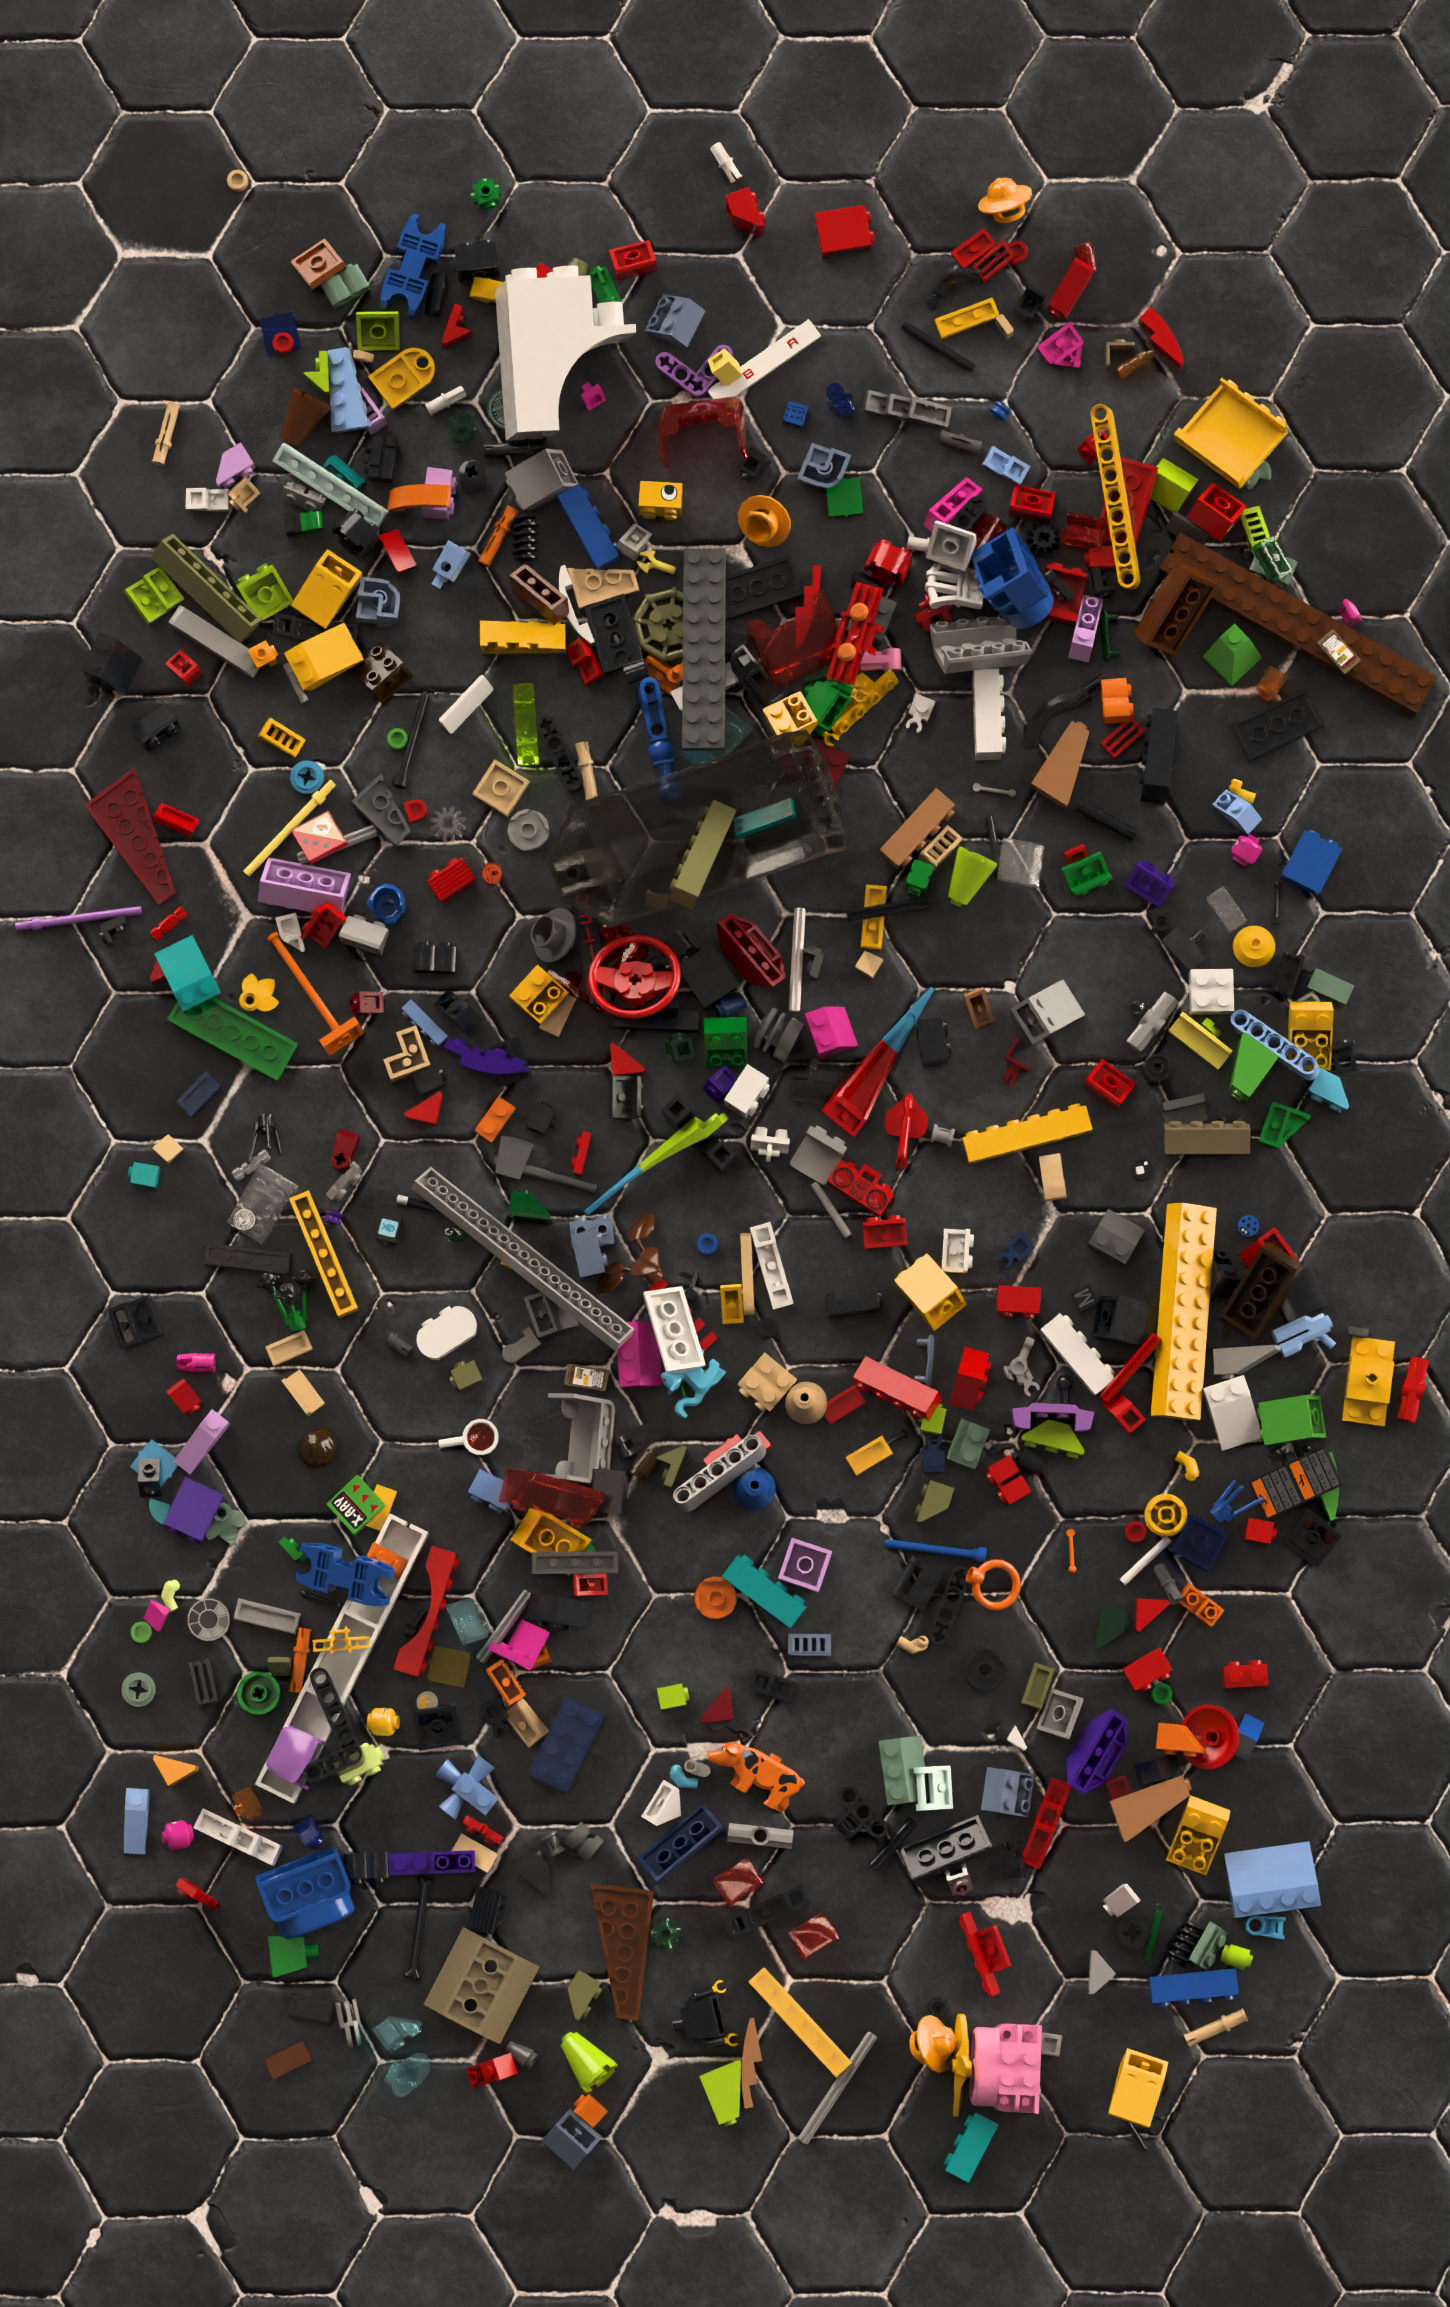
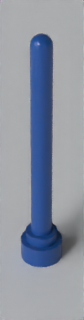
M887 1539L884 1542L887 1548L973 1559L972 1561H976V1564H983L986 1561L987 1548L984 1547L967 1550Z

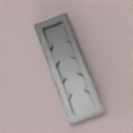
M238 1598L233 1619L296 1635L301 1613Z

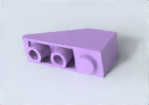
M1083 595L1068 658L1089 663L1103 599Z

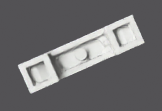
M563 565L559 573V591L568 598L569 614L566 618L578 637H582L590 647H594L595 641L588 623L579 625L566 591L573 589L566 566Z
M771 1222L750 1227L773 1310L794 1304Z

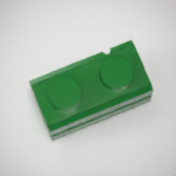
M917 859L913 861L905 885L909 895L914 897L925 895L934 868L931 864Z

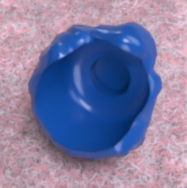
M382 884L378 886L367 900V906L375 919L381 920L383 924L388 926L395 925L401 914L406 910L404 895L394 885Z

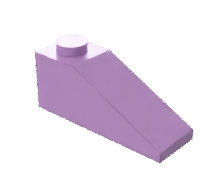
M212 1409L173 1462L191 1475L227 1430L230 1423Z

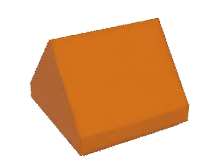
M545 1644L532 1669L551 1662Z

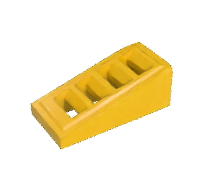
M272 718L266 721L257 736L296 758L306 741ZM271 726L274 727L275 729L272 732L271 736H268L267 733L270 730ZM278 731H281L282 734L278 741L274 740ZM286 735H288L290 737L284 746L281 743L283 742ZM295 739V740H297V743L295 744L294 748L291 750V749H289V746L291 745L292 741Z

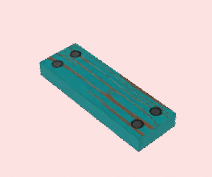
M789 798L733 818L737 838L741 839L796 819L794 801Z

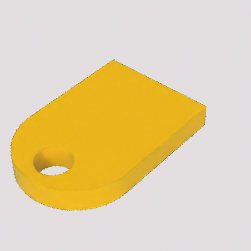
M409 348L374 371L368 378L394 411L432 382L435 376V364L430 354L425 350ZM420 358H425L429 363L427 367L420 368L417 366V361Z

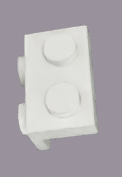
M944 1229L943 1272L967 1273L968 1268H972L973 1256L969 1255V1247H973L974 1235L970 1234V1229Z

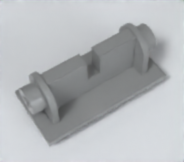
M293 481L292 483L287 482L286 486L283 487L281 499L289 504L304 508L308 512H321L322 505L325 504L327 499L322 493L311 489L308 494H304L306 487Z

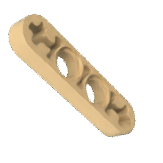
M740 1233L744 1316L754 1315L751 1233Z

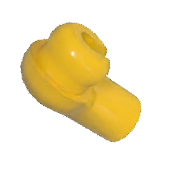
M1232 779L1229 790L1246 802L1253 804L1256 794L1241 789L1242 781Z
M1179 1451L1175 1460L1185 1465L1187 1471L1185 1478L1189 1481H1194L1199 1476L1197 1462L1194 1458Z

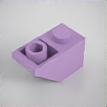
M241 442L222 454L216 478L219 489L231 487L235 484V480L240 477H248L253 473V469H255L253 461Z

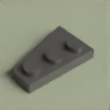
M382 774L376 777L351 801V804L394 847L410 834L411 830L400 809H398L391 791L384 782Z

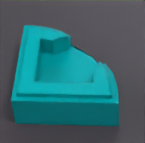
M150 1498L149 1509L151 1515L157 1522L165 1525L163 1523L171 1505Z

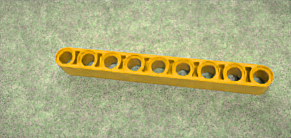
M1097 404L1091 410V420L1117 577L1121 586L1133 590L1139 586L1141 578L1114 415L1107 406ZM1101 410H1106L1105 418L1099 420L1098 413ZM1105 430H1109V438L1102 440L1101 434ZM1112 451V459L1105 461V453ZM1115 471L1117 474L1116 479L1109 482V473ZM1115 492H1119V500L1116 502H1112V494ZM1122 512L1123 520L1116 523V514ZM1122 533H1126V541L1124 543H1119V535ZM1129 553V562L1123 564L1121 561L1122 556ZM1132 574L1134 577L1133 582L1126 585V576Z

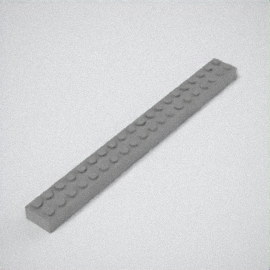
M432 1167L414 1181L412 1189L613 1350H618L632 1336L635 1330L632 1326Z

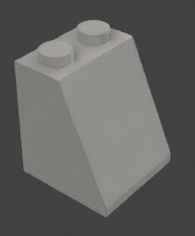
M544 449L505 473L507 485L516 495L517 505L522 510L532 511L557 499L558 494L578 484L562 450Z

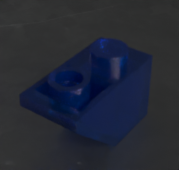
M308 1815L293 1827L306 1848L312 1847L316 1849L325 1842L323 1838L327 1835L312 1815Z

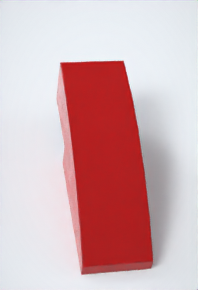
M1150 306L1139 318L1138 324L1152 335L1149 339V344L1181 370L1184 360L1177 340L1166 322Z

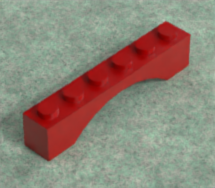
M431 1546L425 1566L431 1583L429 1613L417 1635L399 1649L394 1670L419 1677L420 1673H425L428 1663L424 1661L426 1653H431L434 1641H431L433 1632L437 1633L440 1620H437L439 1612H444L447 1600H444V1595L446 1591L450 1592L453 1583L450 1576L452 1571L457 1570L460 1559L456 1558V1553Z

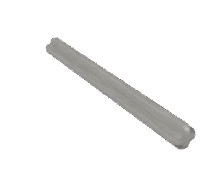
M871 2032L866 2033L849 2059L852 2064L837 2077L799 2135V2141L806 2145L809 2143L875 2043L877 2037Z

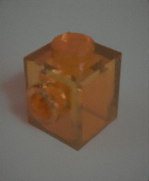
M248 1786L231 1796L235 1803L232 1807L238 1817L242 1816L243 1819L249 1818L251 1821L261 1815L260 1811L264 1808L252 1786Z

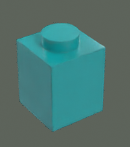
M134 1162L133 1167H129L127 1179H130L131 1185L157 1189L161 1168L155 1165Z

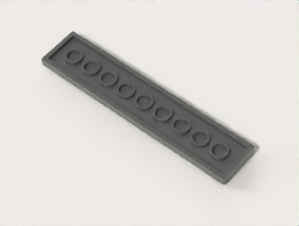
M726 548L684 549L683 751L725 750Z

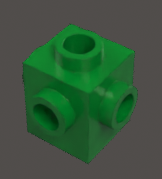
M480 179L475 182V185H472L473 192L470 195L474 205L478 204L480 211L491 210L500 205L499 196H502L498 184L494 185L492 179Z

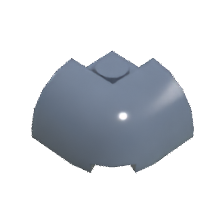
M812 443L797 480L818 488L832 487L839 483L844 476L851 455L834 448L830 450Z
M361 577L356 622L377 624V628H387L395 625L398 620L400 592L390 584V581Z

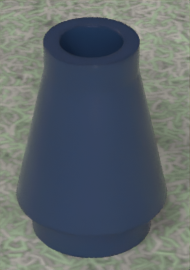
M740 996L718 1000V1003L714 1004V1008L718 1018L731 1017L742 1009L747 1008L745 998Z

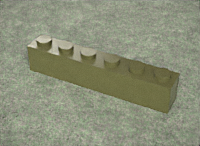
M174 534L161 540L151 555V558L239 643L252 636L263 619Z
M713 800L710 807H705L701 817L705 820L704 822L699 821L695 830L698 835H693L688 845L691 847V851L686 849L682 859L685 864H680L675 874L678 876V880L675 878L672 880L669 890L672 891L669 900L693 910L737 811L736 809Z

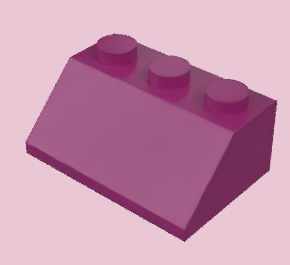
M627 1322L635 1330L632 1336L617 1350L620 1389L663 1386L661 1379V1353L652 1323Z

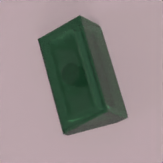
M1274 536L1252 547L1253 554L1271 584L1294 573Z

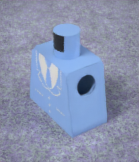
M448 540L433 567L437 575L431 584L443 590L448 579L454 582L471 553ZM450 564V570L445 572V566Z

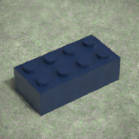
M566 1696L528 1774L568 1793L605 1715Z

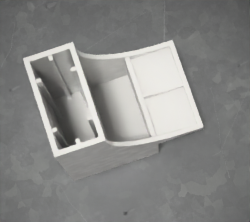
M578 266L554 267L553 272L547 273V278H537L536 268L513 269L511 274L505 276L506 281L495 290L506 441L525 440L527 438L529 440L548 439L559 431V397L565 378L577 359L587 351L599 346L623 343L636 333V324L624 325L622 302H604L597 304V308L592 307L590 275L579 276Z

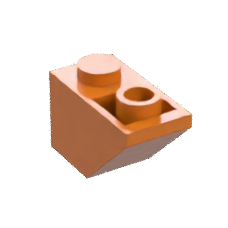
M1158 1723L1156 1749L1164 1750L1163 1754L1176 1755L1177 1751H1181L1183 1756L1196 1757V1753H1204V1748L1187 1726Z
M582 2094L574 2103L576 2106L574 2112L593 2128L608 2112L590 2094L586 2097Z

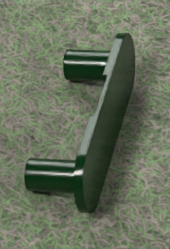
M1102 609L1100 612L1101 646L1104 661H1108L1109 657L1120 656V650L1110 649L1107 630L1108 621H1117L1118 615L1107 613L1106 609Z

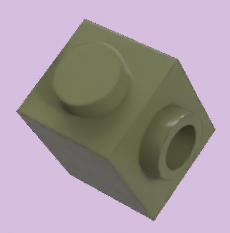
M465 1360L453 1365L454 1369L450 1370L452 1376L449 1379L453 1388L458 1387L460 1392L483 1382L474 1360L468 1363Z

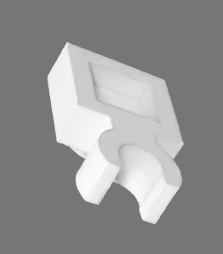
M916 694L908 712L913 718L907 721L906 729L909 730L911 724H916L918 726L916 733L919 734L922 730L921 720L928 722L936 701Z

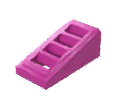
M1345 599L1339 608V613L1345 624L1350 628L1361 622L1362 617L1356 606L1348 599Z

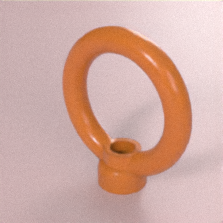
M996 1559L983 1563L979 1568L972 1566L966 1575V1582L971 1584L975 1600L988 1610L999 1611L1006 1609L1015 1602L1021 1588L1019 1574L1006 1561ZM993 1568L1005 1570L1012 1580L1010 1594L1000 1602L987 1600L980 1590L985 1573Z

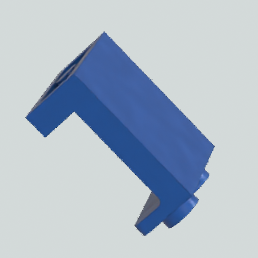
M1304 830L1280 878L1318 897L1342 848L1333 840L1328 839L1326 841L1320 838L1321 835L1313 830H1309V832Z

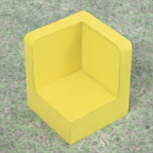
M725 348L708 359L712 373L724 386L730 385L743 376L739 363Z

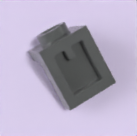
M810 946L809 949L804 948L803 955L814 958V961L809 960L806 972H809V979L817 981L825 954L821 953V949Z

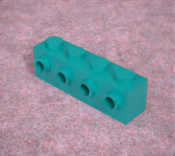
M738 1555L722 1577L791 1628L807 1608L804 1605L805 1600L796 1593L792 1596L787 1592L788 1587L779 1580L777 1583L771 1580V1574L765 1569L760 1568L758 1570L754 1567V1561L749 1557Z

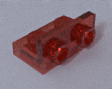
M1069 512L1067 514V525L1060 536V543L1100 550L1108 537V520L1106 518Z

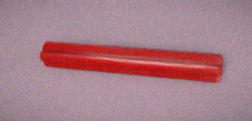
M1151 1334L1100 1394V1398L1103 1401L1110 1403L1162 1342L1158 1335Z

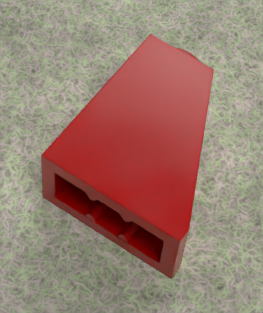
M1077 257L1074 259L1048 304L1047 310L1050 311V315L1056 319L1062 318L1066 320L1090 282L1093 267Z

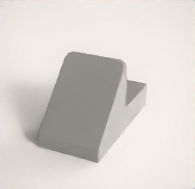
M634 523L618 541L616 548L620 549L622 554L635 561L651 538L652 533Z

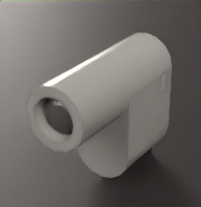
M691 1759L687 1760L684 1764V1768L688 1773L704 1778L711 1775L712 1770L706 1764Z

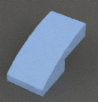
M994 446L990 448L981 464L1018 485H1021L1031 467Z

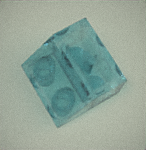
M389 2016L372 2030L387 2051L391 2048L393 2051H396L405 2044L403 2039L407 2036L413 2038L423 2031L421 2026L424 2023L422 2020Z

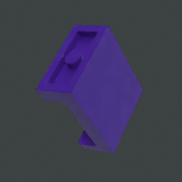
M185 1477L163 1523L168 1526L166 1530L176 1535L182 1532L187 1535V1540L196 1544L198 1541L204 1542L208 1529L220 1504L223 1503L225 1495Z

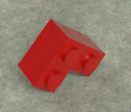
M968 1347L964 1348L949 1405L974 1411L976 1403H981L983 1392L980 1391V1388H985L988 1379L986 1375L989 1374L991 1363L988 1362L990 1353Z

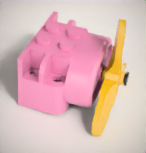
M957 2014L954 2035L958 2045L954 2049V2059L948 2060V2072H954L953 2117H959L963 2088L967 2078H969V2094L972 2105L989 2106L1003 2112L1039 2114L1042 2026L999 2024L995 2028L976 2027L972 2033L969 2060L965 2014Z

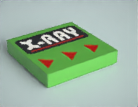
M356 1475L327 1503V1506L354 1535H357L386 1507L385 1503L359 1475Z

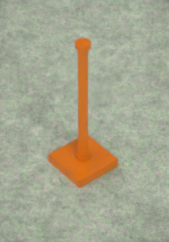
M274 932L267 937L269 943H273L332 1029V1032L319 1040L330 1057L363 1035L364 1032L355 1017L341 1026L338 1025L279 939V933Z

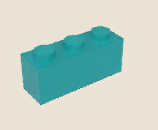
M974 2112L973 2115L969 2114L964 2123V2126L967 2127L963 2135L958 2134L953 2144L957 2146L954 2153H949L944 2161V2165H946L945 2170L969 2183L999 2124L977 2112Z

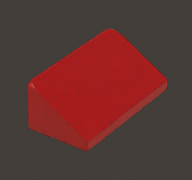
M398 529L379 536L398 575L417 566Z

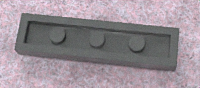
M618 1551L532 1552V1574L618 1573Z

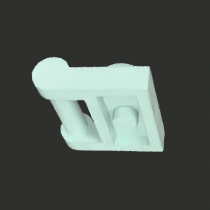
M951 1767L913 1768L917 1782L918 1804H916V1811L953 1809ZM926 1773H928L929 1779V1804H926V1789L924 1775Z

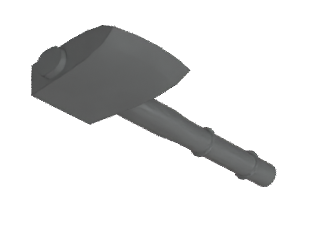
M501 1136L498 1156H495L493 1166L496 1167L495 1174L519 1181L523 1174L596 1193L598 1186L596 1184L527 1165L534 1144L515 1137Z

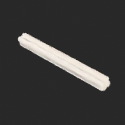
M799 907L794 909L789 995V1011L792 1012L800 1011L806 910Z

